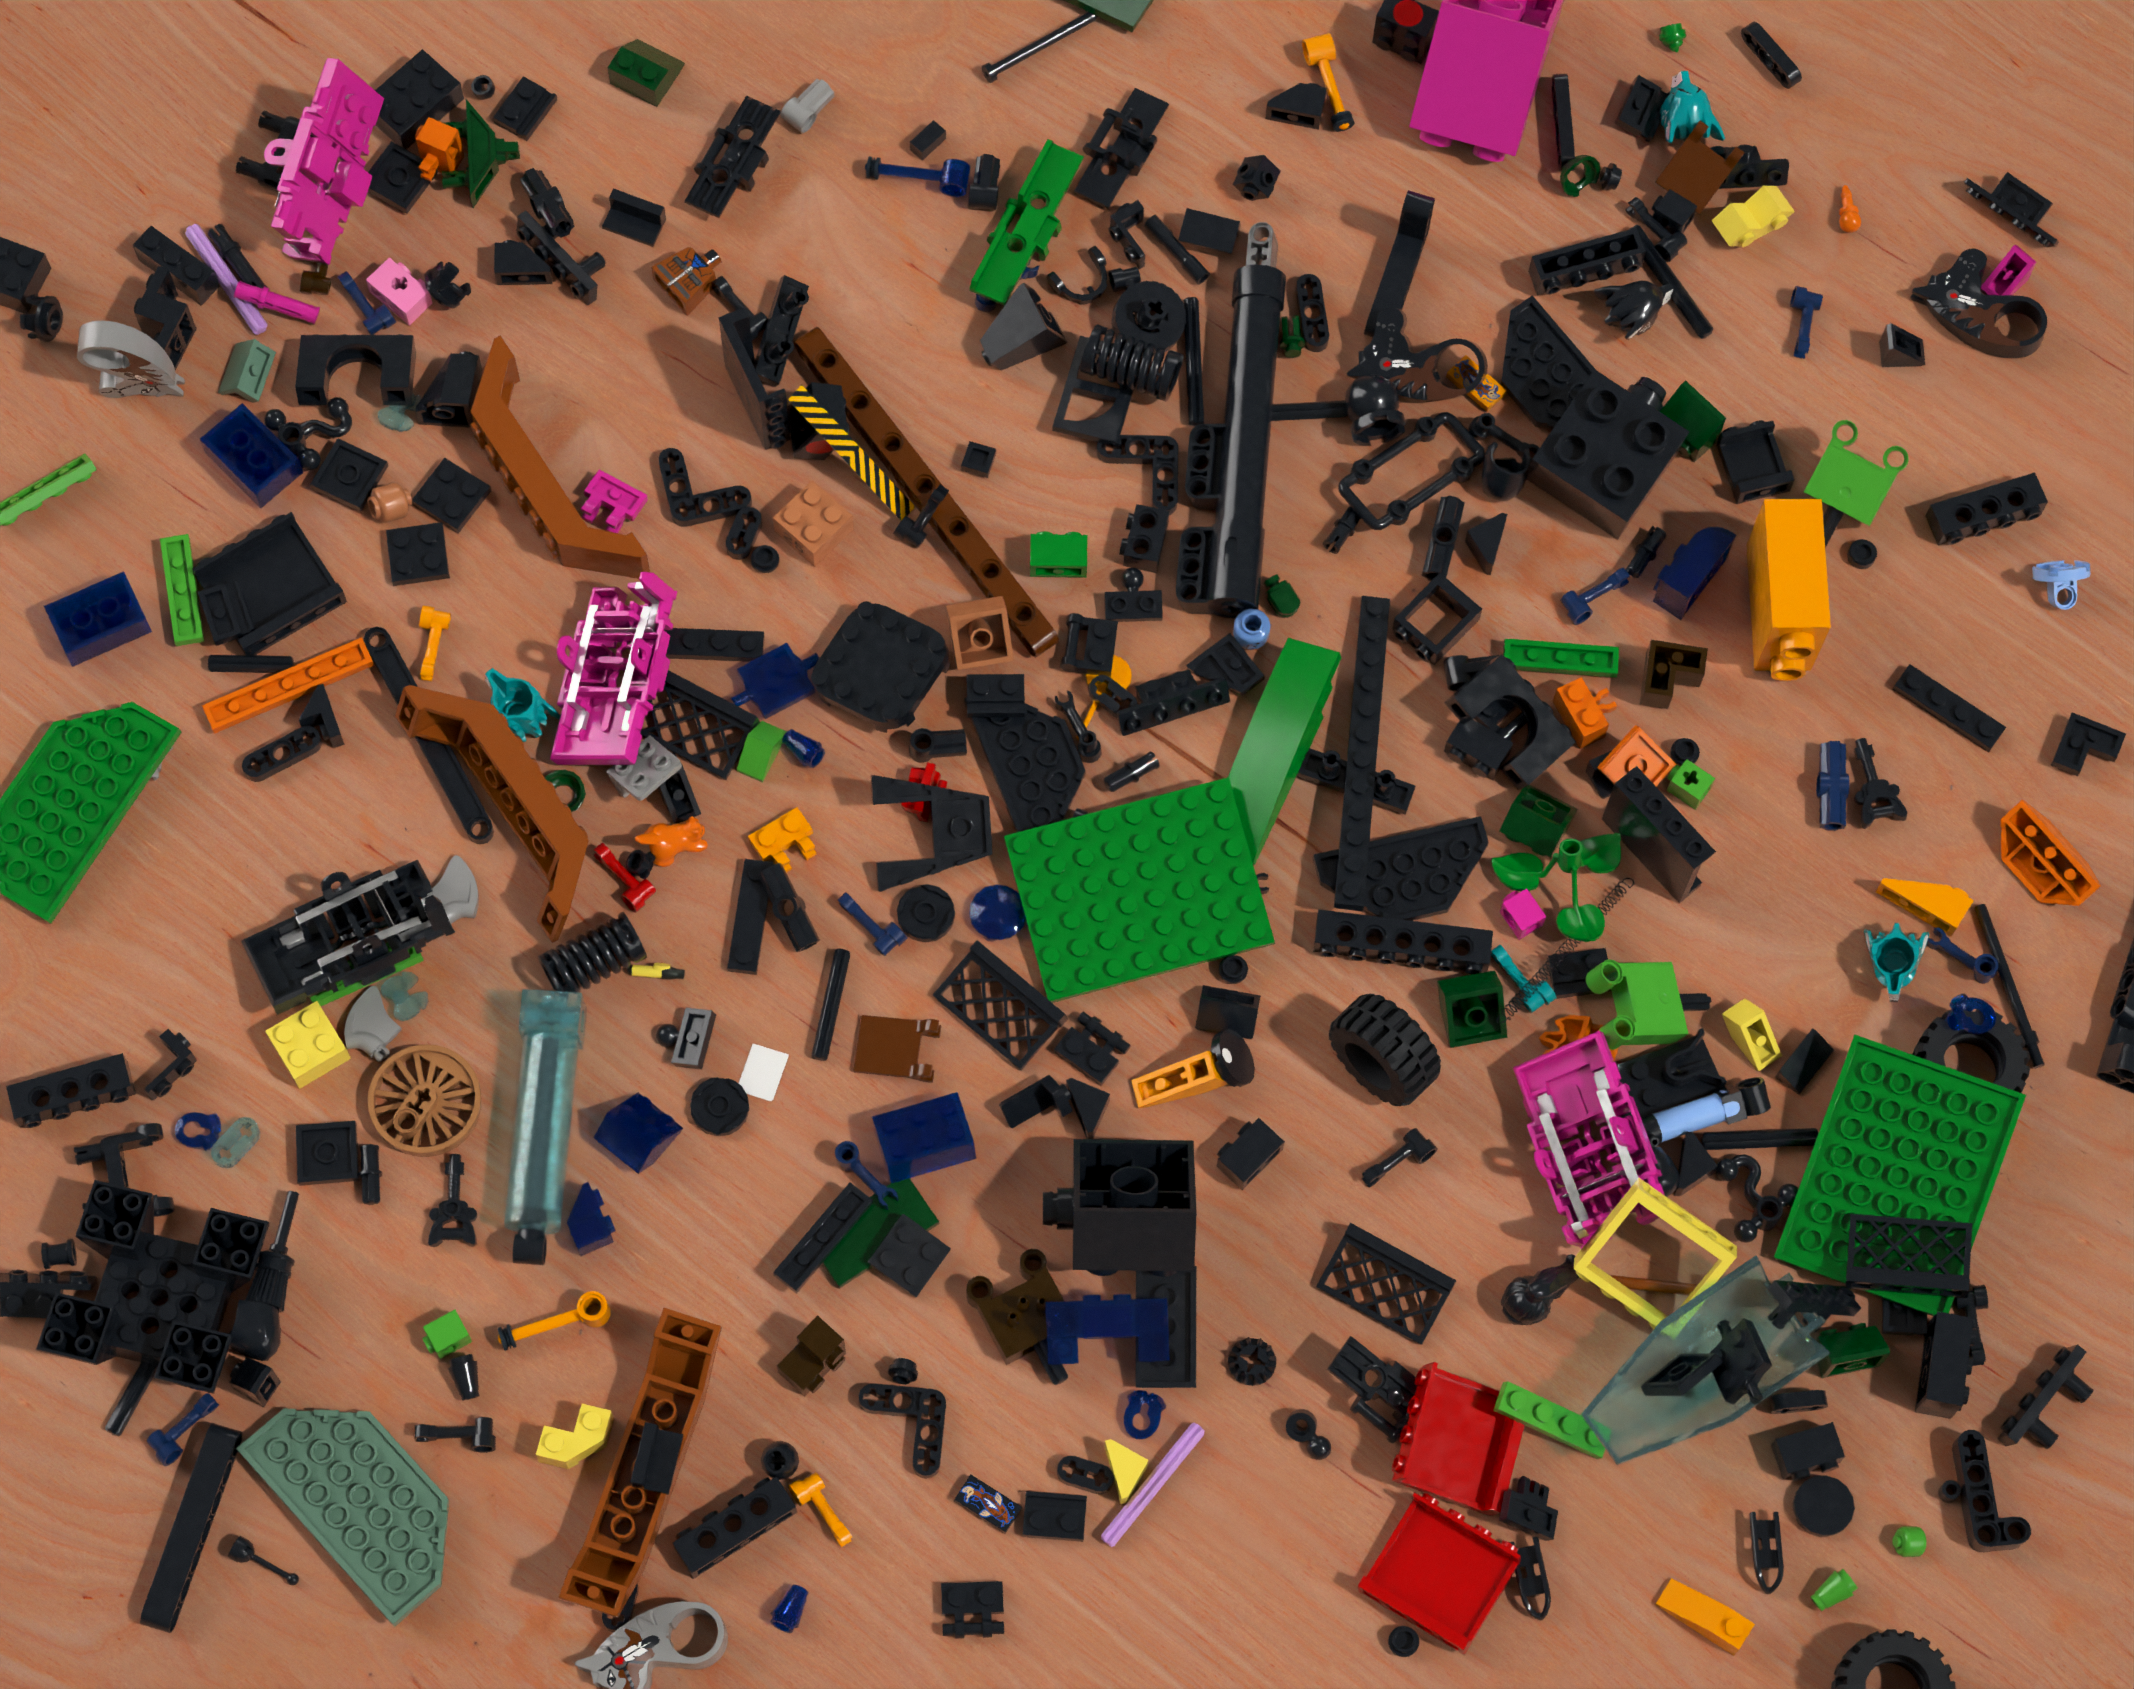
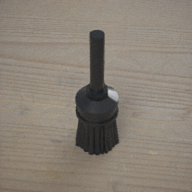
M294 1191L287 1192L274 1244H270L269 1250L260 1252L255 1267L256 1274L245 1299L274 1306L279 1312H284L288 1279L291 1278V1268L295 1263L294 1259L287 1254L288 1248L286 1247L299 1193Z

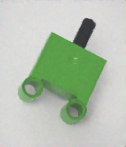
M1841 420L1834 425L1832 430L1833 438L1804 490L1805 494L1815 499H1822V503L1829 506L1823 516L1825 548L1844 514L1870 527L1898 473L1903 471L1909 462L1908 453L1899 446H1892L1884 452L1883 464L1885 469L1844 449V447L1853 445L1858 437L1857 427L1848 420ZM1842 426H1849L1853 430V437L1848 441H1841L1837 437V431ZM1897 451L1903 454L1904 462L1901 466L1892 467L1889 465L1887 459L1890 453Z
M1608 959L1590 970L1586 975V984L1592 992L1603 994L1609 989L1612 991L1617 1017L1599 1029V1031L1604 1033L1610 1050L1617 1049L1622 1045L1674 1044L1689 1034L1683 1011H1706L1710 1009V1003L1712 1002L1711 997L1707 996L1706 993L1679 994L1672 962L1618 963L1615 960Z

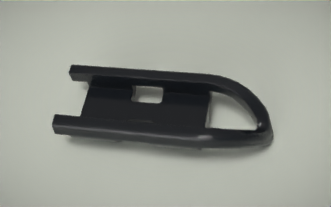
M1750 1512V1531L1756 1578L1765 1594H1771L1780 1585L1784 1574L1779 1512H1773V1520H1756V1512ZM1758 1539L1761 1540L1762 1550H1759ZM1769 1539H1775L1776 1550L1770 1549ZM1778 1568L1774 1584L1771 1587H1767L1761 1569L1770 1570Z
M1532 1537L1534 1545L1518 1548L1517 1553L1521 1555V1562L1515 1570L1524 1607L1535 1619L1543 1620L1550 1608L1551 1593L1538 1537ZM1534 1564L1539 1565L1541 1575H1535ZM1520 1567L1526 1568L1527 1578H1522ZM1545 1593L1543 1611L1540 1614L1536 1613L1530 1606L1527 1597H1536Z

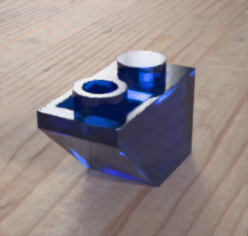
M589 1182L582 1185L567 1220L569 1231L580 1256L613 1243L611 1233L616 1231L610 1216L603 1217L600 1206H603L604 1202L598 1188L592 1190Z

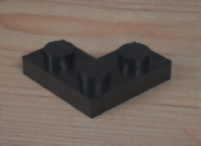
M2072 712L2051 766L2078 776L2088 752L2115 762L2126 733Z

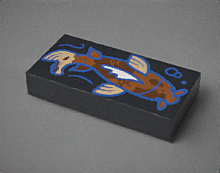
M971 1474L954 1499V1502L1006 1534L1022 1509L1020 1505Z

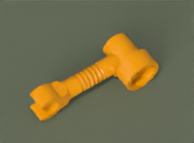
M425 605L422 606L419 628L430 629L420 675L422 680L432 681L442 629H449L451 613L437 611L435 607Z
M816 1472L802 1481L798 1479L788 1485L792 1497L800 1507L810 1500L813 1501L841 1547L852 1541L850 1532L838 1519L821 1493L825 1485Z

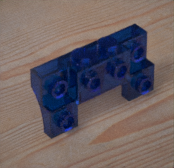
M1131 1294L1113 1295V1300H1101V1295L1082 1296L1083 1301L1046 1302L1048 1365L1079 1364L1078 1340L1138 1338L1139 1362L1170 1361L1167 1298L1131 1299Z

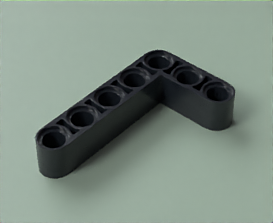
M1408 190L1401 211L1398 233L1372 305L1364 335L1374 336L1376 319L1382 310L1390 307L1403 309L1429 232L1435 198Z

